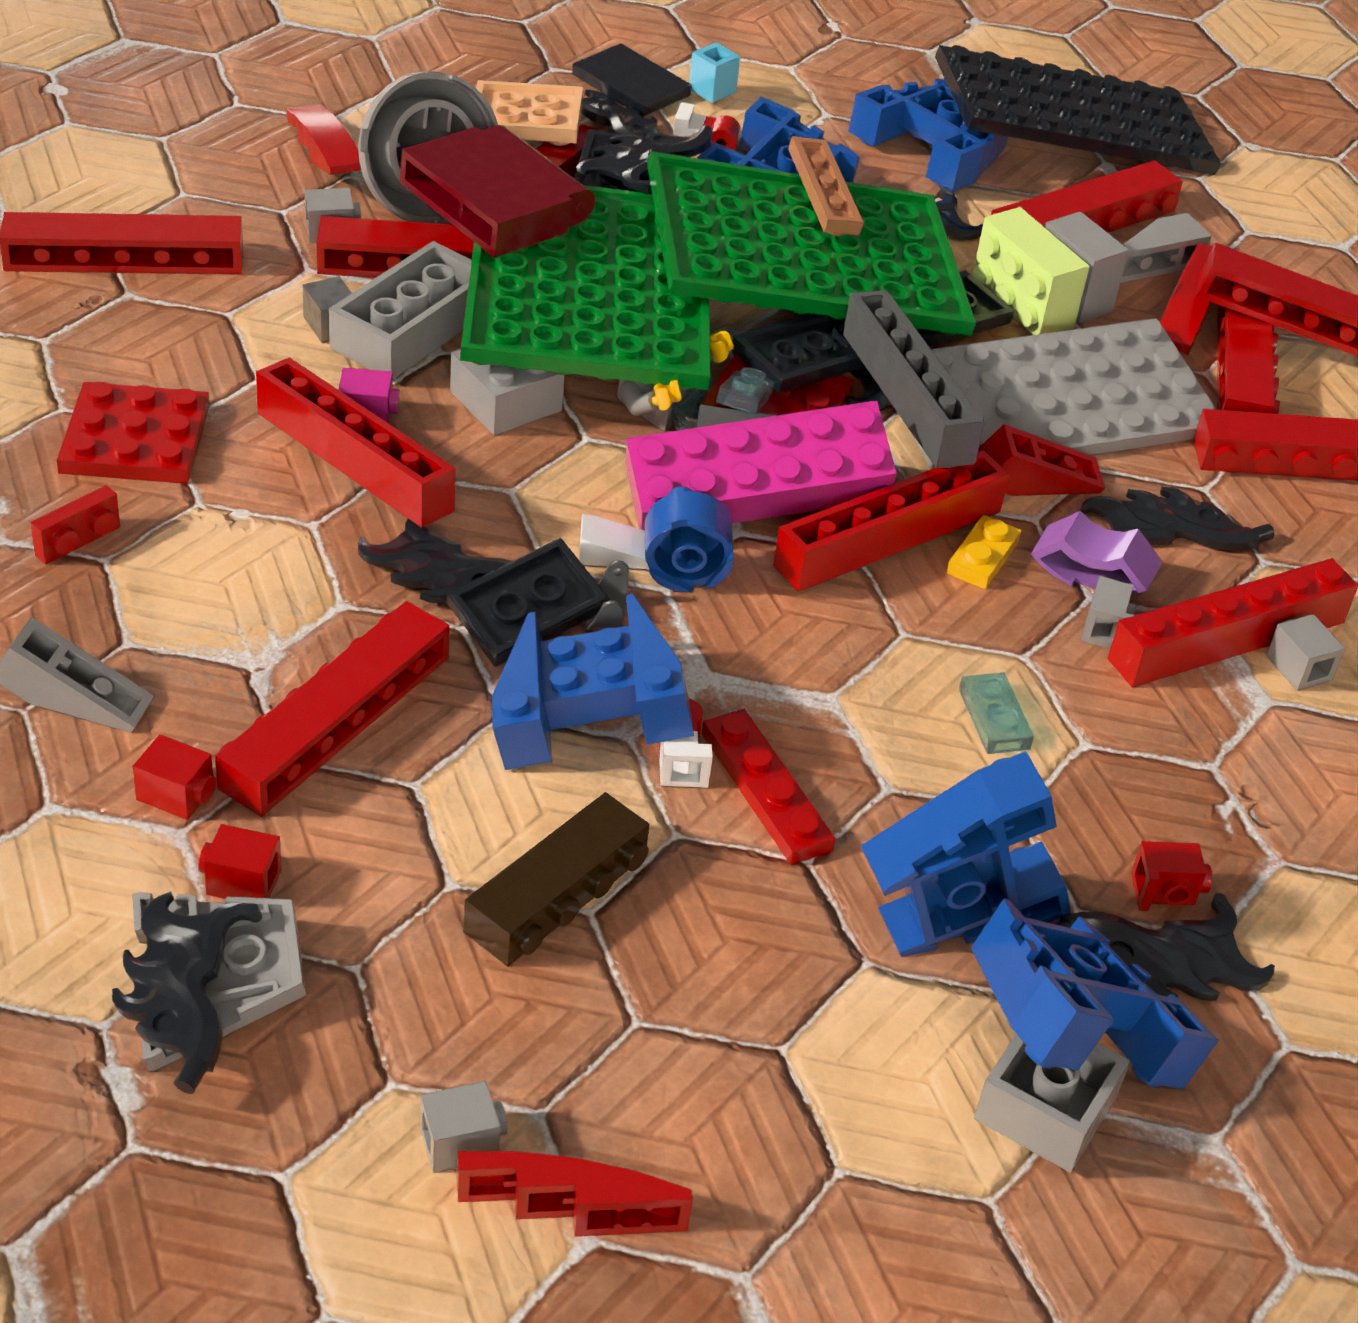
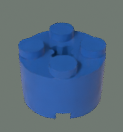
M684 486L673 488L667 496L657 501L651 507L645 519V559L652 578L661 586L682 593L692 592V587L706 584V589H709L721 583L728 576L733 566V533L730 509L713 496L692 491Z

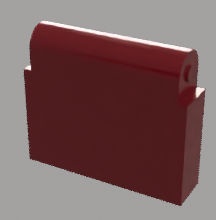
M502 125L483 130L474 127L402 149L400 183L494 258L568 233L569 227L577 225L589 217L595 205V195L591 190Z

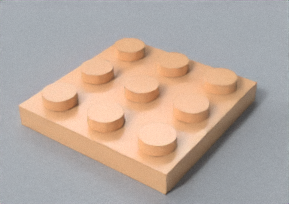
M478 80L476 89L490 104L497 118L498 125L505 126L526 143L549 141L552 145L565 146L569 143L577 142L583 102V87Z

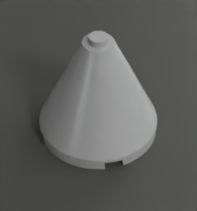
M422 71L407 74L390 83L371 103L364 117L359 136L360 166L365 182L373 196L386 210L401 219L420 223H450L400 183L402 149L474 127L483 130L497 126L498 122L493 109L485 97L473 85L454 75Z

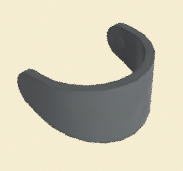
M612 561L605 570L598 585L610 598V601L602 605L596 616L585 621V630L600 631L605 628L623 627L629 567L624 561Z

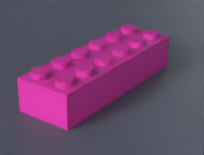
M877 400L626 438L625 466L638 526L641 530H645V519L651 507L676 487L684 486L692 491L713 496L730 509L732 523L828 509L895 483L897 475Z

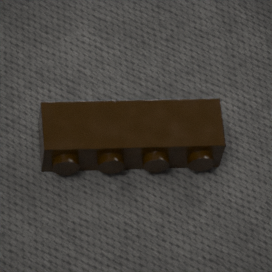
M603 793L465 899L464 933L507 967L522 955H530L558 926L568 925L583 906L593 898L599 899L603 897L618 878L628 870L631 872L635 871L643 864L649 851L647 843L650 823L608 793Z

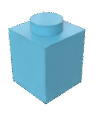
M717 42L692 52L689 83L692 84L691 90L711 103L736 93L740 56Z

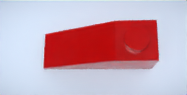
M1003 424L978 448V452L984 450L1010 474L1005 494L1011 496L1101 493L1106 489L1096 457Z

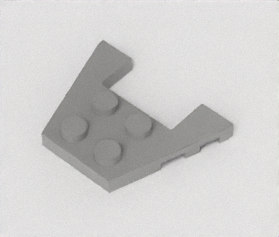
M140 892L132 894L134 930L139 943L147 942V938L141 929V917L145 908L154 900L152 893ZM177 894L175 900L168 907L170 912L177 915L208 914L224 904L243 902L257 904L262 913V919L257 923L240 920L229 928L225 936L218 977L209 981L204 987L206 996L220 1018L223 1032L222 1037L306 996L296 912L292 899L227 896L225 903L199 902L196 895ZM142 1039L143 1060L148 1072L157 1070L183 1057L179 1052L153 1047Z

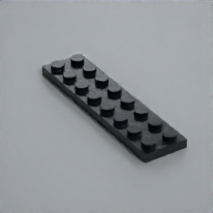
M966 270L959 272L976 321L972 335L1010 324L1015 310ZM812 313L734 335L732 339L734 345L732 351L777 393L865 367L843 335L846 318L835 319L828 315ZM927 329L917 330L929 348L970 336L963 334L947 335L940 331Z

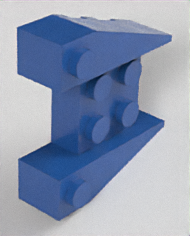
M945 78L935 79L933 86L918 87L919 84L917 82H908L904 84V89L892 90L890 85H881L856 94L848 132L860 138L864 144L870 146L880 145L911 132L913 137L927 141L933 147L926 177L937 183L940 188H949L951 192L975 183L1007 146L1009 138L1007 136L967 129Z
M760 97L745 112L739 148L748 151L746 155L713 142L697 158L799 174L788 150L792 136L826 139L823 138L824 131L814 125L808 128L800 122L801 115L794 110ZM827 141L845 182L854 183L860 156L841 143L834 146Z
M633 594L626 595L629 626L605 628L600 631L574 636H561L547 641L542 639L536 613H528L492 695V728L505 770L552 762L551 730L639 714L647 745L694 736L691 707L681 662Z
M1027 751L1009 758H1001L991 765L977 770L861 845L884 896L905 888L907 896L878 907L901 957L936 950L937 942L962 936L966 944L974 943L1003 899L1010 900L1025 918L1046 923L1059 919L1061 915L1071 913L1067 886L1042 841L1029 847H1020L1009 852L1008 846L1057 827L1052 796Z
M1003 899L971 949L1011 1028L1025 1043L1026 1054L1034 1062L1045 1068L1057 1066L1079 1070L1103 1034L1106 1033L1124 1055L1131 1060L1133 1064L1132 1071L1142 1082L1156 1088L1162 1085L1184 1089L1219 1041L1188 1006L1174 994L1167 997L1158 995L1146 984L1151 975L1137 963L1129 968L1109 946L1111 941L1086 919L1078 917L1071 928L1025 918L1010 900Z

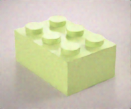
M1018 207L984 218L972 276L1014 309L1013 317L1033 335L1074 329L1090 266L1025 210Z

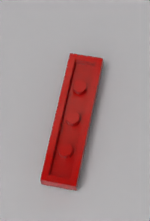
M745 708L703 721L702 736L708 744H712L713 752L789 864L793 865L832 852L836 840L835 836Z

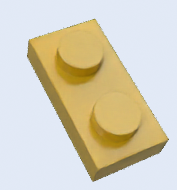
M982 515L949 560L947 574L986 590L1019 543L1022 530L1010 526L1001 520Z

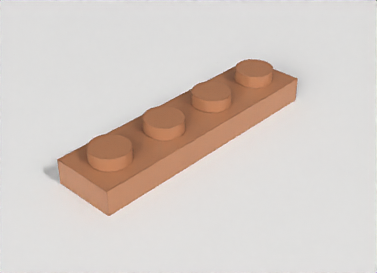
M792 136L788 150L823 231L835 236H843L845 234L860 235L864 222L827 140Z

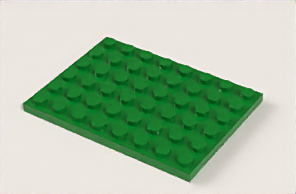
M650 151L647 167L669 293L685 298L701 297L715 299L721 303L736 302L754 305L762 309L772 307L792 310L798 314L814 313L828 315L835 319H845L850 293L887 290L916 330H934L947 335H972L976 321L933 195L846 182L864 224L860 235L845 234L843 236H835L823 231L799 174Z
M584 185L594 193L595 205L589 217L583 222L569 227L568 233L496 258L474 242L460 361L473 362L477 365L509 366L519 370L551 371L561 375L593 376L603 380L636 381L645 385L660 383L669 385L670 381L677 380L679 388L708 390L710 381L709 299L701 297L685 298L669 293L652 194Z

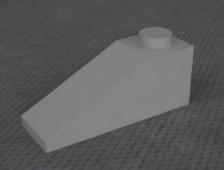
M1189 213L1156 219L1123 244L1129 249L1121 283L1184 270L1197 244L1200 242L1209 245L1212 236Z
M30 617L0 660V685L28 703L130 733L136 727L154 698L153 694L33 617Z

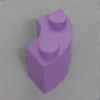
M1081 511L1048 525L1031 552L1034 559L1045 570L1070 586L1077 582L1096 589L1099 576L1134 585L1131 595L1148 590L1163 562L1139 529L1125 532L1107 530L1093 523Z

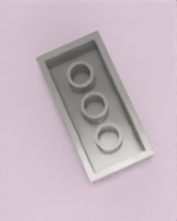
M435 241L430 242L329 308L330 348L370 370L392 371L393 380L463 331L472 260Z

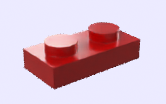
M105 485L31 521L35 556L47 565L120 528L117 493Z

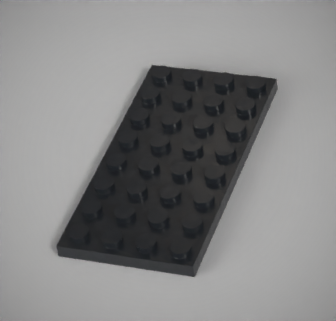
M939 45L935 59L969 130L1144 162L1157 161L1161 165L1209 174H1216L1221 165L1219 158L1213 150V146L1204 135L1191 109H1189L1184 101L1181 92L1173 87H1153L1139 80L1134 81V83L1127 82L1113 75H1105L1104 77L1091 75L1082 69L1071 71L1061 69L1052 63L1040 65L1031 63L1021 57L1009 59L1000 57L998 54L990 51H984L983 53L973 52L960 45H953L952 47Z

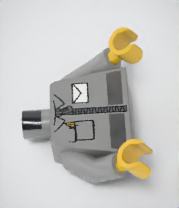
M727 331L716 332L710 336V366L713 360L716 363L724 362L728 357V352L734 348ZM619 380L617 396L632 415H641L661 430L666 431L705 395L706 390L679 388L677 380L670 381L669 385L662 383L645 385L636 381Z

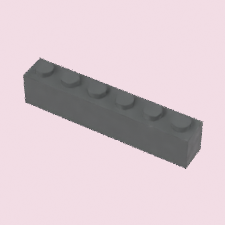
M887 290L850 293L843 335L936 468L947 469L975 464L984 420Z

